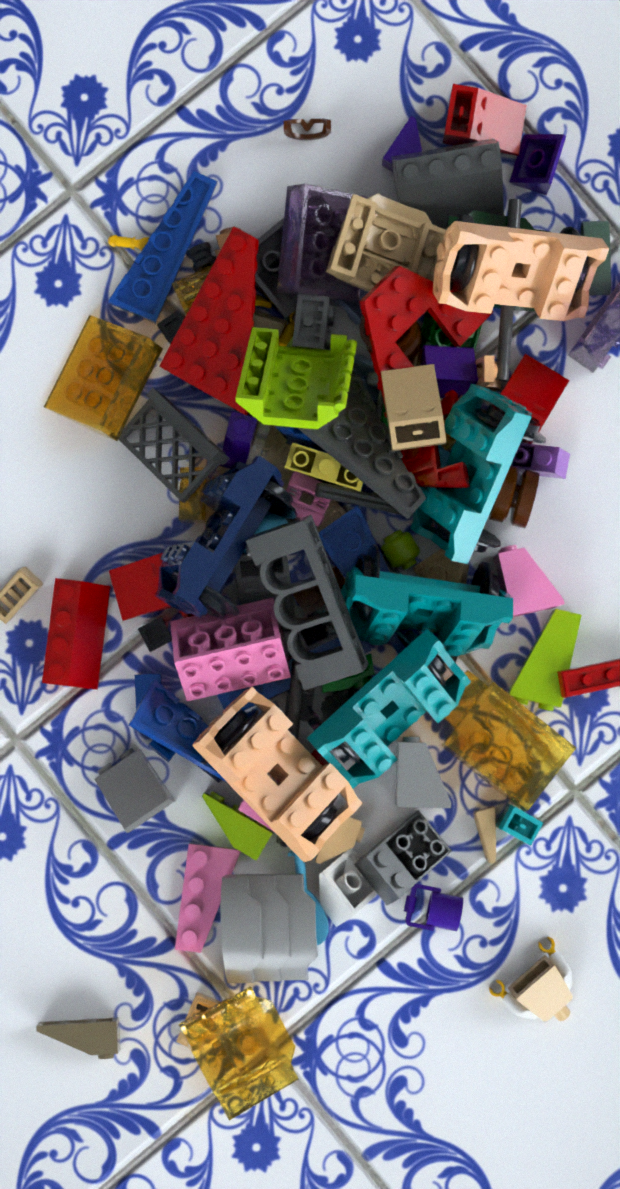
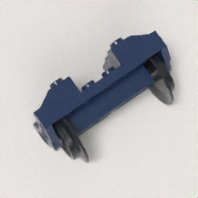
M259 455L249 465L239 461L235 462L230 470L212 480L209 479L201 490L203 496L200 501L217 513H213L208 518L205 524L207 529L203 536L199 535L193 542L176 544L165 549L161 556L163 562L159 567L158 590L154 596L186 614L191 613L199 618L209 614L222 619L226 614L237 616L240 613L238 608L219 592L246 549V540L255 534L268 511L287 519H295L298 515L295 508L291 505L293 502L292 496L282 488L284 482L276 466Z

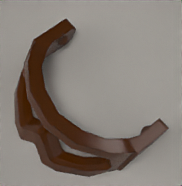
M304 119L283 120L284 134L292 139L318 140L331 133V120L310 119L308 123ZM314 123L324 124L322 132L315 134L293 133L291 124H301L304 130L308 132Z

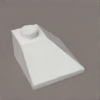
M353 848L345 851L319 874L320 904L336 927L356 915L377 895L376 891L355 867L354 863L360 857Z

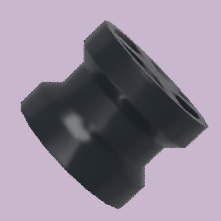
M209 242L198 244L186 252L187 257L193 262L192 268L195 273L210 269L216 260V256H213L211 253Z

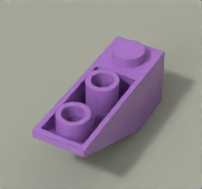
M520 443L511 466L516 467L517 471L521 473L529 470L540 473L539 476L566 479L570 453L560 447Z

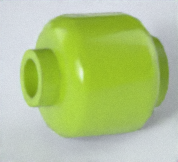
M400 529L383 539L385 543L382 545L381 550L391 567L398 568L401 566L405 570L417 563L415 558L419 555L420 549L409 532H402Z

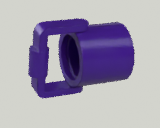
M415 884L411 888L410 896H406L404 912H406L405 923L410 927L434 931V927L457 932L464 898L441 893L442 889ZM417 888L432 891L429 898L425 925L411 922L417 897H415Z

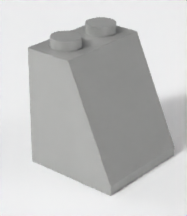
M403 737L402 742H397L396 758L398 760L396 761L395 805L397 807L451 808L450 798L427 744L420 742V737Z
M133 748L121 754L119 757L122 761L112 766L111 763H108L97 772L100 776L94 779L126 833L131 832L175 802V799L142 750L134 751Z

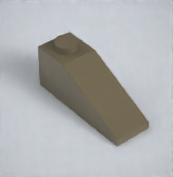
M119 1017L39 1022L36 1026L37 1032L89 1055H98V1059L114 1058V1054H118L121 1050Z

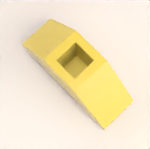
M292 443L284 468L361 492L363 482L331 455Z

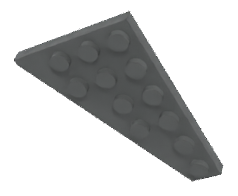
M352 370L349 392H347L346 408L340 411L336 418L319 429H298L404 517L409 519L422 505L426 497L421 488L416 484L413 473L408 472L404 465L401 451H391L389 429L386 423L382 424L375 411L377 407L368 390L364 388L361 377L359 375L356 376Z

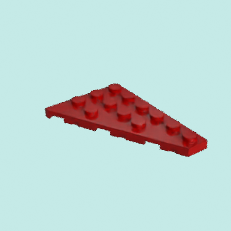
M233 226L159 367L242 414L248 415L249 412L236 402V394L252 327H254L253 314L256 301L255 272H257L256 255L258 253L259 240Z

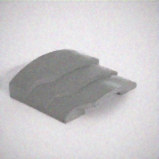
M233 874L222 877L221 941L227 983L309 979L308 966L318 956L316 903L304 891V874Z

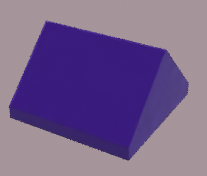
M524 134L519 156L516 158L509 183L547 195L566 136L564 134Z
M423 345L420 366L434 364L440 398H445L444 394L454 390L458 394V399H460L469 390L471 384H477L478 374L474 348Z

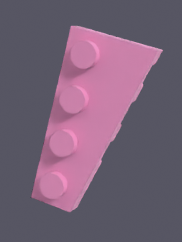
M189 843L175 950L202 952L221 903L222 877L232 875L240 855L239 850Z

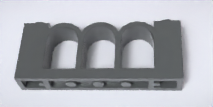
M312 515L249 537L246 540L247 555L251 560L253 559L255 566L262 564L260 577L263 585L271 593L278 595L273 607L275 617L282 626L292 630L288 636L287 645L291 656L298 661L294 670L298 683L302 684L304 690L362 673L369 663ZM304 549L314 576L289 584L278 580L273 573V561ZM318 585L328 611L308 618H298L292 615L286 605L287 595ZM332 620L341 646L318 653L305 649L300 642V631Z

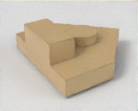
M441 548L412 568L417 576L466 584L470 564L451 561L445 556V551Z

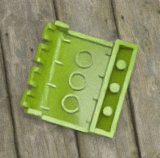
M252 327L237 389L236 402L263 425L319 429L336 418L339 412L346 408L347 392H349L350 374H352L357 342L353 339L347 341V335L331 334V350L279 346V329Z

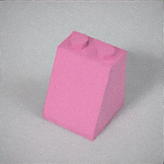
M510 545L498 550L499 553L493 557L500 589L505 593H509L513 598V617L564 605L562 596L525 548L517 549V545Z

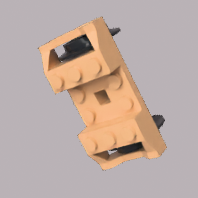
M463 214L448 227L442 243L438 245L433 293L438 303L448 304L470 312L491 314L494 304L534 308L540 319L567 321L574 318H585L589 307V289L597 267L606 260L609 247L602 238L580 236L579 231L572 226L563 228L560 233L477 224L469 214Z
M250 687L223 710L222 715H218L208 725L209 727L198 736L192 746L203 756L201 763H209L281 838V847L285 848L288 846L303 862L311 861L320 852L326 840L363 803L358 799L349 782L331 763L322 766L289 732L288 729L293 723L273 702L258 693L253 687ZM250 702L254 703L262 712L258 715L259 710L254 709L246 713L241 708ZM338 794H340L347 803L337 810L333 804Z

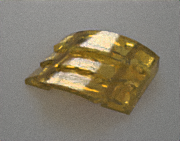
M251 986L178 1024L203 1076L229 1121L299 1079L291 1065L295 1045L272 1000L257 997Z

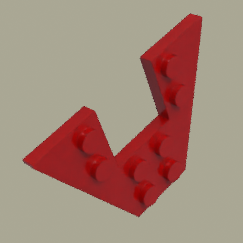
M394 266L359 301L361 312L365 317L366 335H369L373 351L371 352L374 371L378 375L377 385L378 390L382 392L384 406L385 400L381 371L414 367L396 344V341L426 310H428L454 347H460L491 315L489 313L465 311L448 304L438 303L433 293V281L402 266Z

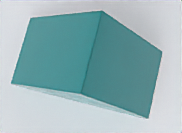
M509 803L506 804L496 823L497 828L530 846L543 825V822Z

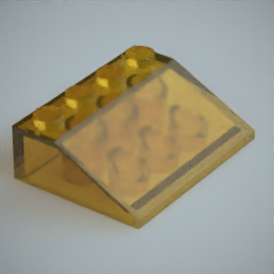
M89 315L44 408L100 435L118 441L163 348L147 336Z
M494 682L488 686L441 744L444 749L522 811H528L576 749L574 745Z

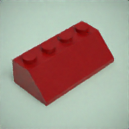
M55 578L42 683L98 690L111 586Z

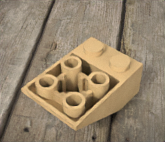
M434 364L381 371L391 451L445 444V427Z

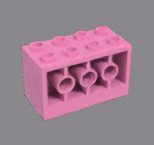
M274 598L236 606L240 611L237 616L226 614L222 619L206 614L201 616V618L191 616L170 621L174 663L187 701L291 678L284 634L281 624L274 614Z

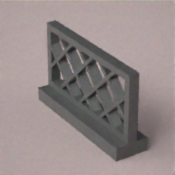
M152 387L146 394L149 400L116 438L181 502L185 503L217 465L221 464L223 466L229 460V457L165 395ZM153 408L157 412L156 422L146 424V415ZM172 426L173 438L162 439V427ZM156 428V440L146 441V429ZM133 430H140L139 442L130 443L126 438ZM180 442L189 443V454L178 455ZM173 443L172 456L162 457V445ZM156 445V458L146 459L145 447ZM196 458H205L209 462L202 471H195ZM189 459V472L178 473V460ZM172 461V474L163 475L161 473L162 462ZM189 477V486L181 493L178 490V478Z

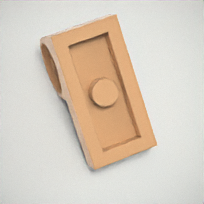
M484 355L476 360L478 374L476 385L492 391L500 390L501 381L495 380L498 368L497 362L494 361V356Z

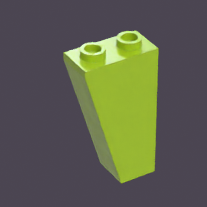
M559 609L552 611L508 690L507 696L513 697V703L528 706V701L539 703L538 708L547 711H553L554 707L561 708L563 697L561 696L557 671L570 669L581 614Z

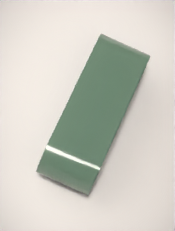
M582 221L581 236L602 238L609 247L606 260L597 267L589 289V296L610 295L611 256L609 221Z

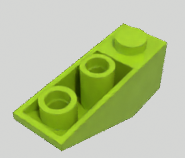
M211 791L210 794L204 792L202 798L232 846L257 861L273 831L258 821L247 817L246 814L238 810V805L234 804L233 807H230L223 803L225 798L214 791Z

